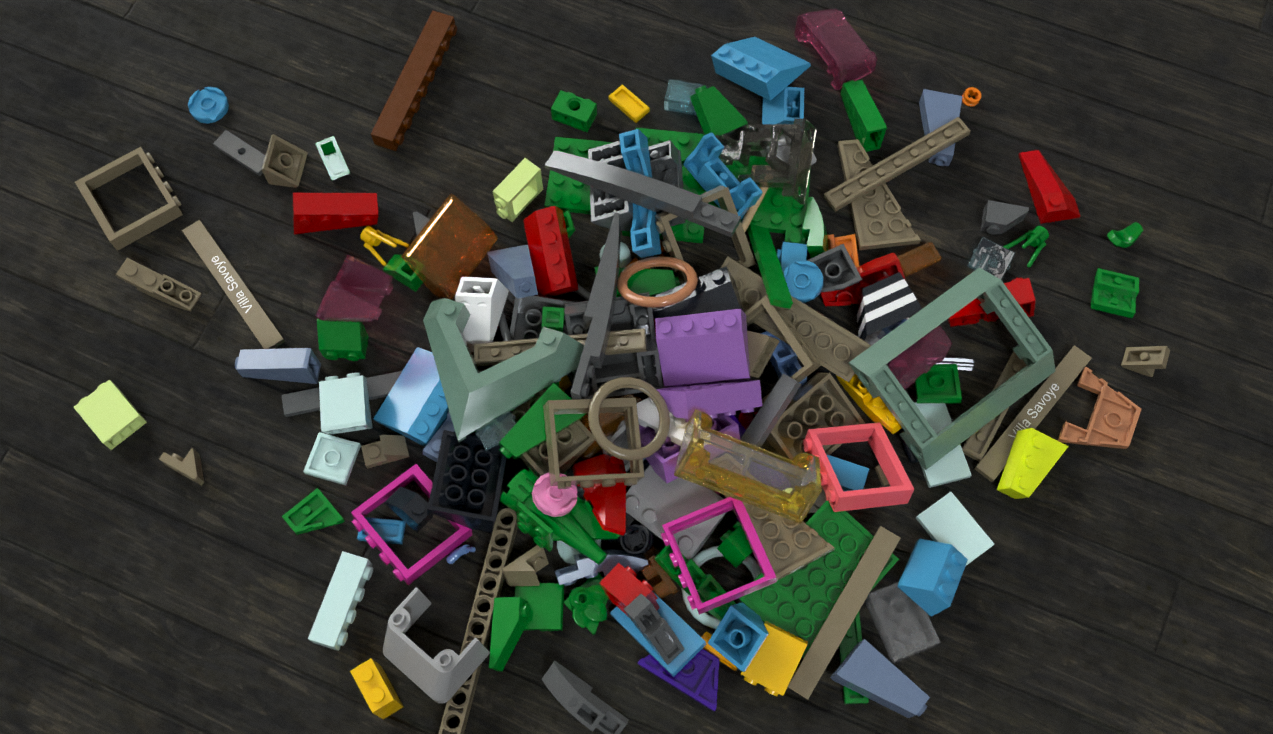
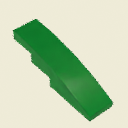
M665 546L654 560L683 589L678 575L682 574L679 566L674 567L669 555L673 553L671 546ZM683 556L702 603L726 593L711 574L705 575L691 558L686 559ZM688 587L683 589L687 594L691 595ZM731 601L708 612L721 621L729 607L736 603Z

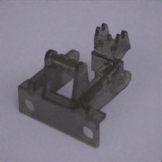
M806 118L794 119L793 124L747 125L746 131H741L739 141L726 135H722V137L719 135L715 136L724 146L719 159L725 165H733V161H739L744 166H748L751 151H766V147H769V153L765 159L769 165H752L751 174L738 175V181L742 182L751 178L759 188L783 187L782 196L792 197L801 205H805L817 130ZM791 146L788 164L776 156L778 147ZM799 186H800V189H801V194H800V196H799V193H798Z

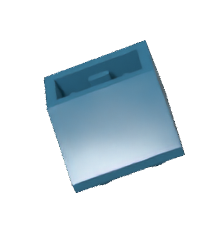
M786 87L771 101L763 97L762 132L783 133L786 130H793L798 127L802 131L804 122V88Z

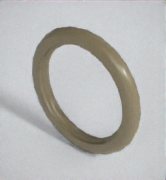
M619 377L609 380L595 392L589 404L588 421L592 435L601 448L616 458L631 461L650 457L666 441L670 428V415L666 402L659 391L641 379ZM621 388L638 389L649 396L656 405L660 420L659 429L654 439L646 446L638 449L621 448L613 444L603 433L599 421L600 407L603 400L613 391Z

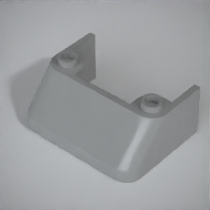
M416 587L389 617L383 654L435 702L445 703L452 698L490 652L476 637L460 655H457L450 649L439 652L432 659L420 649L405 633L432 603Z

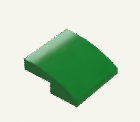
M1098 268L1094 280L1091 309L1133 318L1136 311V297L1139 293V278Z
M540 583L539 586H515V597L527 600L530 606V616L527 618V625L524 631L562 630L563 584Z

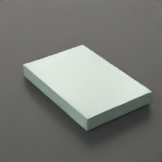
M949 492L916 517L917 521L935 542L951 544L968 559L966 566L994 545L992 540L952 492Z

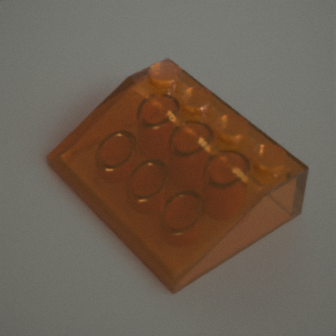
M450 194L401 257L435 296L452 300L456 295L461 277H469L498 237L480 217L454 194Z

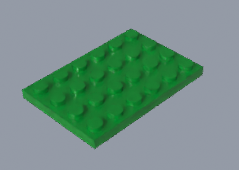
M827 500L806 524L811 529L813 528L827 543L829 542L834 547V550L785 576L776 583L739 598L746 606L758 614L764 623L768 621L808 641L802 658L806 655L874 537L848 512H833ZM893 553L872 589L899 560ZM761 572L754 581L763 578V573Z

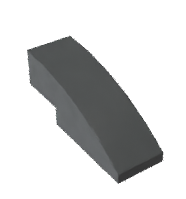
M642 594L623 609L667 665L685 649L668 623L659 615L653 604Z

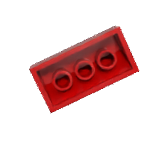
M551 206L533 212L523 221L538 295L552 297L579 290L563 210L556 206Z

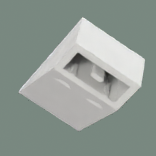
M461 277L455 301L463 303L471 314L463 331L466 343L480 344L493 342L509 292L496 278Z

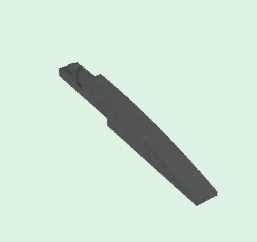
M555 150L544 165L549 170L654 212L657 208L731 238L741 222V216L703 202L700 195L613 165Z
M616 212L584 314L586 328H589L571 389L572 400L584 399V397L588 396L589 378H593L595 368H602L609 340L620 266L621 225L619 213Z

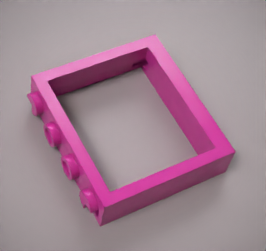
M417 464L351 512L354 519L351 522L358 532L364 531L367 535L365 537L367 543L372 548H378L381 552L379 554L381 560L386 565L390 563L395 569L392 572L400 581L404 580L407 585L415 581L472 536V529L448 520L457 532L407 569L364 518L385 502L400 487H405L413 480L430 499L433 483Z
M739 493L662 525L664 533L661 536L665 546H671L673 553L669 555L674 567L679 566L682 574L678 575L682 587L683 589L688 587L691 594L687 597L692 610L697 608L699 615L777 582L774 570ZM734 509L764 577L702 603L673 534Z

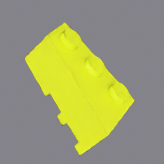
M1033 428L1018 430L997 490L1014 499L1030 497L1069 446Z

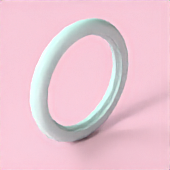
M714 546L701 551L692 560L700 568L706 561L715 557H722L723 555L717 549L719 546ZM749 555L742 562L751 571L754 580L762 572L752 556ZM681 588L683 600L692 616L703 625L717 629L721 621L708 615L706 612L699 615L697 608L692 610L687 598L690 595Z

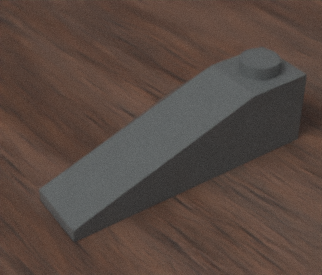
M844 244L807 260L816 264L823 274L824 282L821 292L843 290L862 281Z

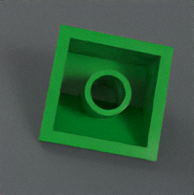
M317 317L318 344L323 357L329 360L346 358L350 361L366 359L368 334L360 319Z

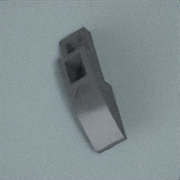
M554 661L543 676L542 681L553 696L569 713L592 732L597 728L604 734H620L627 725L629 719L592 694L591 690L593 687L558 662Z

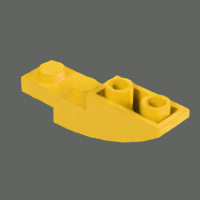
M854 374L850 382L837 376L844 389L873 422L881 423L892 434L902 428L880 396L873 399L856 374Z

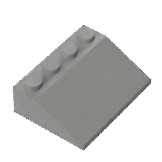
M649 465L644 471L645 477L638 481L636 485H632L626 493V512L662 539L661 534L664 533L663 524L707 507L724 498L689 472L666 484ZM726 513L673 534L684 557L693 559Z

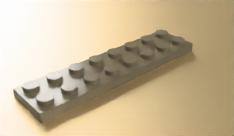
M727 256L721 268L727 266L733 276L745 313L767 295L763 279L760 275ZM791 296L793 301L791 308H781L823 367L845 381L850 382L855 372L848 362L872 345ZM767 311L754 321L755 324L789 345Z

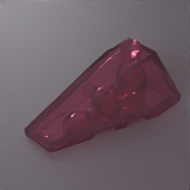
M939 325L892 359L888 368L905 390L919 376L930 371L931 367L937 362L940 363L944 360L952 346V342Z

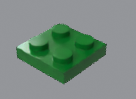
M957 364L914 365L913 374L917 404L961 403L962 396Z

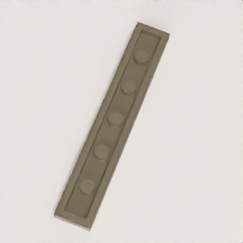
M1014 351L993 390L1027 366ZM1008 408L967 438L962 447L965 455L978 462L983 459Z

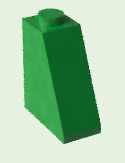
M704 85L695 89L696 94L689 96L705 135L712 132L715 137H718L748 124L747 120L714 86L707 88Z

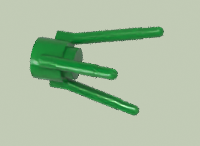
M1037 226L1032 231L1029 230L1021 237L1003 246V248L1009 249L1027 238L1022 248H1026L1029 245L1037 246L1036 251L1027 264V267H1031L1040 251L1046 246L1045 241L1049 238V232L1042 226Z

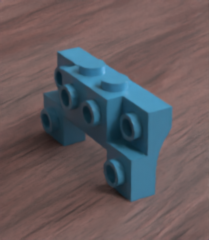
M711 132L702 137L695 150L686 158L683 165L706 192L719 186L728 187L738 216H741L742 219L747 210L756 204L763 192L751 178L741 183L719 159L724 146ZM718 199L714 200V202H715V203L718 205V207L720 208Z

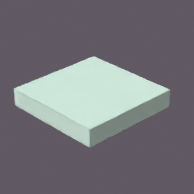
M319 432L303 472L306 475L346 485L361 445L354 441Z

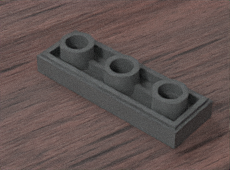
M225 130L213 143L215 148L259 177L263 174L261 169L265 155L229 131Z

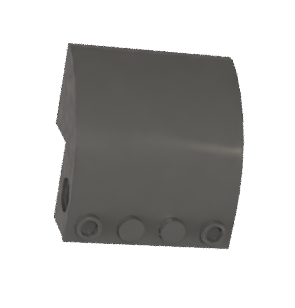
M620 141L588 150L589 159L626 169L621 154ZM671 141L649 146L652 178L683 189L681 151ZM590 186L591 222L610 229L616 212L619 213L621 231H631L633 203ZM656 209L657 214L663 212L661 209ZM676 217L670 220L669 223L670 226L686 223V219Z
M649 292L638 294L641 296L650 297ZM622 296L616 297L611 331L645 328L647 351L605 355L602 368H595L593 378H589V394L584 399H592L595 392L603 384L619 377H633L651 384L655 389L663 388L651 307L634 305L626 301ZM588 301L564 304L568 335L588 334L589 328H586L584 318ZM621 388L613 391L607 397L641 393L642 391L633 388Z

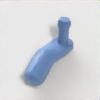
M465 544L455 549L446 558V561L449 564H453L460 556L469 553V551L475 552L476 548Z

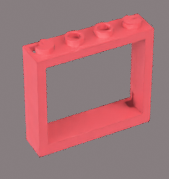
M881 423L808 429L806 437L803 439L804 451L808 454L810 465L818 476V483L823 487L826 500L829 501L833 512L908 504L914 487ZM868 441L890 486L843 492L822 446Z

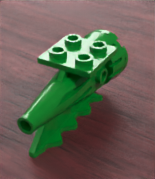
M529 468V471L526 469L520 471L507 485L510 488L508 493L503 492L500 501L505 506L517 513V527L524 534H530L540 548H546L549 552L553 549V541H562L600 565L606 559L607 554L594 540L618 539L621 535L603 530L593 514V508L589 502L580 499L578 496L576 505L568 514L562 517L545 515L537 509L532 498L534 484L540 477L532 468Z

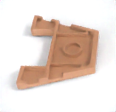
M1085 367L1082 370L1077 386L1098 394L1087 429L1065 422L1058 441L1062 443L1127 449L1130 445L1141 408L1122 393L1114 391L1107 385L1108 383L1105 380L1097 378L1091 373V369Z

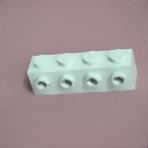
M342 551L308 637L311 642L339 651L341 646H344L348 637L346 631L349 623L352 624L356 617V605L358 602H361L365 593L363 587L366 580H369L373 573L372 563L368 559Z

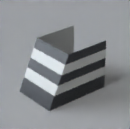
M900 272L863 288L856 305L858 336L871 345L880 340L877 336L883 328L905 318L908 320L910 316L922 309Z

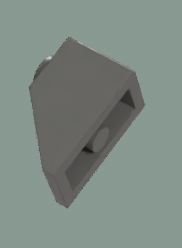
M988 200L983 209L981 231L992 235H1001L1022 222L1029 211V207Z

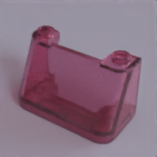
M835 8L806 12L798 16L794 33L795 38L799 42L804 40L805 43L810 42L827 63L828 74H833L834 81L831 82V85L836 91L843 87V83L851 80L856 81L874 72L877 62L875 53L871 52L845 19L842 11Z
M347 255L336 279L330 283L315 318L322 321L372 322L373 319L378 320L382 312V308L379 307L384 295L389 296L394 285L391 284L393 276Z

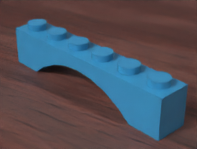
M639 129L619 134L621 154L626 170L652 178L647 137ZM633 203V221L630 231L632 251L641 258L661 254L659 232L656 229L657 225L655 223L657 221L654 216L657 215L656 211L654 212Z

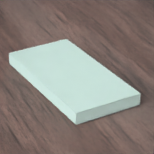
M915 402V405L936 434L952 422L945 403L917 404ZM958 445L927 470L921 465L928 488L972 476L961 445Z

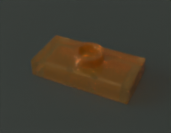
M932 242L898 256L904 277L941 261L942 258Z

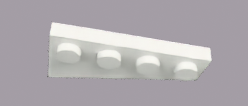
M648 397L637 403L639 425L645 428L649 426L655 429L657 434L660 422L659 413L652 399ZM669 412L670 428L668 437L671 438L672 442L691 452H695L711 443L710 435L695 422H685L684 418H676Z

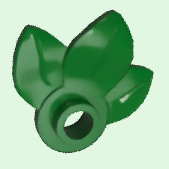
M601 586L576 587L569 595V602L573 607V620L581 628H585L589 619L600 622L607 618V609L602 602L606 599L607 595ZM581 594L583 595L582 602L579 601V596Z

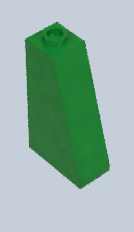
M851 80L843 83L840 95L856 139L859 140L866 152L880 149L887 127L863 80Z
M594 267L595 273L597 274L598 267ZM619 267V275L625 268ZM643 269L633 274L628 279L627 284L632 292L636 294L649 292L650 297L679 286L680 282L678 276L674 277L673 270ZM617 289V295H616V297H619V296H621V295H620V293H619V291H618V289Z
M553 383L499 442L501 447L499 451L508 459L512 457L516 460L546 441L543 406L548 400H572L557 385ZM586 414L554 415L556 434L578 422Z

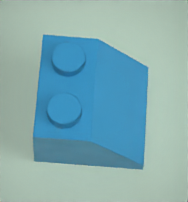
M742 602L729 607L708 644L738 669L745 672L769 633L761 617Z

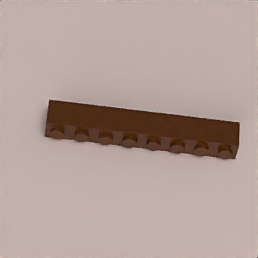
M432 10L371 132L374 145L396 151L398 146L402 145L404 134L411 127L412 118L419 110L422 97L426 96L427 87L434 80L435 71L442 63V56L445 51H448L452 36L456 35L457 25H455L453 16Z

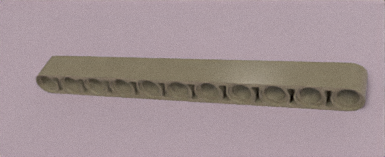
M502 509L496 517L460 654L475 637L487 648L492 629L494 598H500L505 579L502 568L509 563L518 529L517 516L512 509ZM504 518H513V522L511 524H502ZM500 538L508 540L505 546H497L496 543ZM493 560H502V564L500 567H491V563ZM495 581L496 587L493 590H486L485 585L487 582ZM489 603L490 609L487 612L482 613L479 611L481 604ZM477 625L485 627L481 635L473 634V630ZM482 663L472 673V678L469 681H465L452 698L447 701L438 734H464ZM458 694H466V701L463 704H455V698ZM452 717H459V726L455 729L449 728V720Z

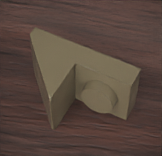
M1167 346L1126 347L1121 366L1148 377H1153L1155 369H1166L1170 349Z
M379 435L381 441L361 446L367 469L410 457L405 436Z
M194 448L189 451L184 459L175 453L170 456L163 452L159 458L162 463L197 484L203 485L204 478L199 453Z
M536 545L502 568L509 586L540 585L536 572L549 564L544 548Z

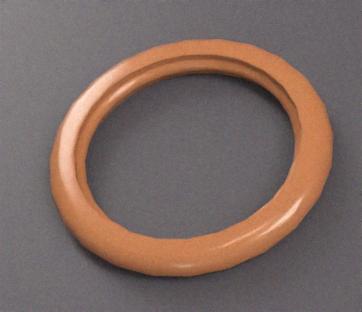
M664 256L649 257L627 266L619 275L617 289L626 301L634 305L651 308L665 307L681 302L689 297L696 288L698 277L693 267L681 259ZM650 267H671L682 271L687 276V283L682 289L662 297L638 295L629 290L627 284L628 279L633 274Z

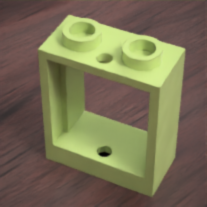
M526 158L493 190L497 214L511 222L543 190L541 169Z

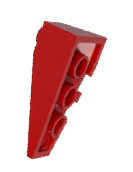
M1040 151L1019 153L1040 224L1080 218L1075 198Z
M894 252L876 258L856 268L862 281L843 290L821 292V296L825 306L857 304L863 288L899 272L905 279L900 261Z
M605 454L576 463L572 467L574 476L626 473L622 459ZM624 482L616 483L615 486L611 487L594 484L593 487L583 488L585 491L583 496L585 500H590L594 507L592 512L602 529L624 536L626 532V486Z

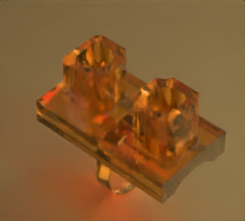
M653 555L649 558V565H646L641 570L647 581H650L657 575L661 578L662 582L653 587L660 599L669 594L674 596L678 593L677 587L665 570L654 560L656 557Z

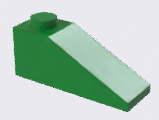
M521 597L494 598L489 660L490 669L503 671L527 625V618L530 616V606L528 601Z

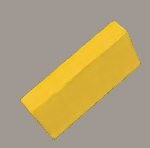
M621 85L609 95V101L635 123L650 112V108L624 85Z

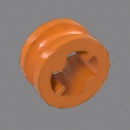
M974 87L967 88L962 95V102L970 107L977 105L981 99V92Z

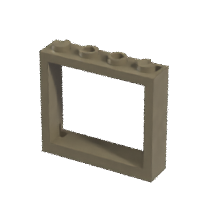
M141 147L75 181L102 230L117 251L183 215L179 209L181 203L177 196H171L172 188L167 181L163 182L161 179L164 177L158 166L154 168L152 164L155 161L149 152L145 154ZM144 163L168 204L116 232L92 190Z
M719 186L700 195L705 203L718 199L721 209L738 215L728 187ZM666 211L654 215L657 221L655 222L657 225L656 229L659 234H662L664 239L662 245L665 251L669 252L670 257L683 260L669 223L670 220L678 216ZM740 222L732 236V240L740 259L737 262L745 267H750L756 263ZM672 268L678 275L680 285L686 283V274Z
M765 295L745 312L747 325L749 326L766 311L804 365V367L790 377L801 382L819 368L821 364L781 307L770 305L769 298ZM769 394L762 399V405L764 404ZM755 407L754 411H759L761 407Z
M636 398L604 399L599 413L624 412L628 449L641 448ZM592 399L548 400L543 408L550 486H558V489H569L572 487L571 485H580V488H590L594 484L611 487L621 482H624L625 486L636 485L638 481L645 477L643 459L629 461L631 473L560 477L554 415L587 414Z

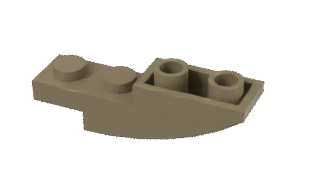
M129 258L125 260L116 273L119 279L135 286L137 290L190 312L202 295V293L165 274L161 275Z

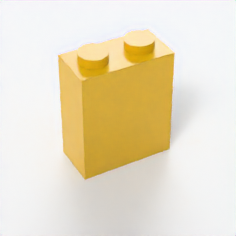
M765 621L764 625L769 634L746 671L741 672V675L745 676L744 680L752 685L759 683L766 687L765 691L774 696H778V694L783 696L807 647L808 641Z
M372 658L350 671L373 714L381 719H385L404 707L382 666Z

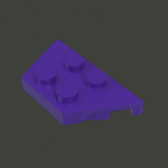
M701 649L674 677L651 655L638 661L637 665L715 712L717 708L719 658Z

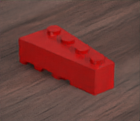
M293 193L294 234L377 224V193Z
M1016 278L1011 282L1004 283L1027 316H1034L1036 300L1030 279ZM976 298L948 318L950 327L976 324L980 321L979 319L993 322L999 317L995 311L986 314L980 306L981 302Z

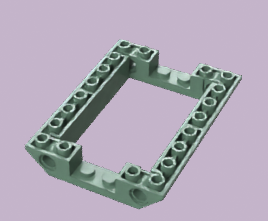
M981 268L976 269L848 362L873 399L880 396L904 429L900 436L925 470L1055 372L1053 350L1002 280ZM978 298L981 302L980 306L986 314L995 311L1019 345L1013 348V351L1027 366L936 434L886 364L971 301Z

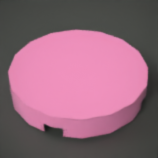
M548 472L540 476L535 482L532 491L533 502L537 509L545 515L562 517L568 514L576 505L577 487L576 485H571L572 487L569 489H558V486H550V475ZM560 473V477L566 476L565 474Z

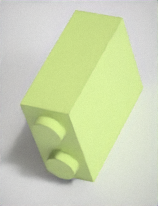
M111 380L99 385L93 393L82 398L74 406V409L101 442L111 450L147 423Z

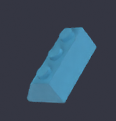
M918 539L897 587L927 614L933 616L950 607L968 559L951 544Z

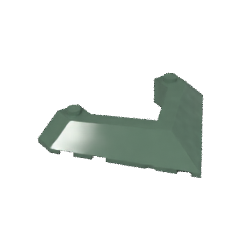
M446 298L432 301L423 319L458 442L466 439V436L475 430L479 431L489 425L500 415H505L535 396L534 394L542 389H548L553 383L556 384L561 381V378L570 372L574 373L577 371L584 345L563 332L543 327L534 347L479 373L463 336V331L471 315L463 303Z

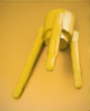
M367 226L360 236L361 240L365 242L364 247L370 250L383 266H386V262L373 246H378L382 241L394 248L397 247L395 243L409 247L408 243L375 230L371 226Z

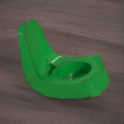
M1135 222L1123 230H1111L1107 236L1116 247L1126 248L1138 239L1143 232V227Z

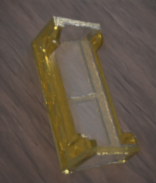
M695 409L685 428L674 476L801 524L822 491L819 457L809 453H799L793 460H790L711 429L712 418L710 415Z

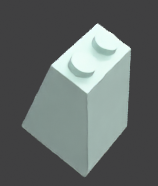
M360 373L347 374V378L338 379V376L325 377V381L319 382L322 432L332 435L373 428L366 377L360 376Z

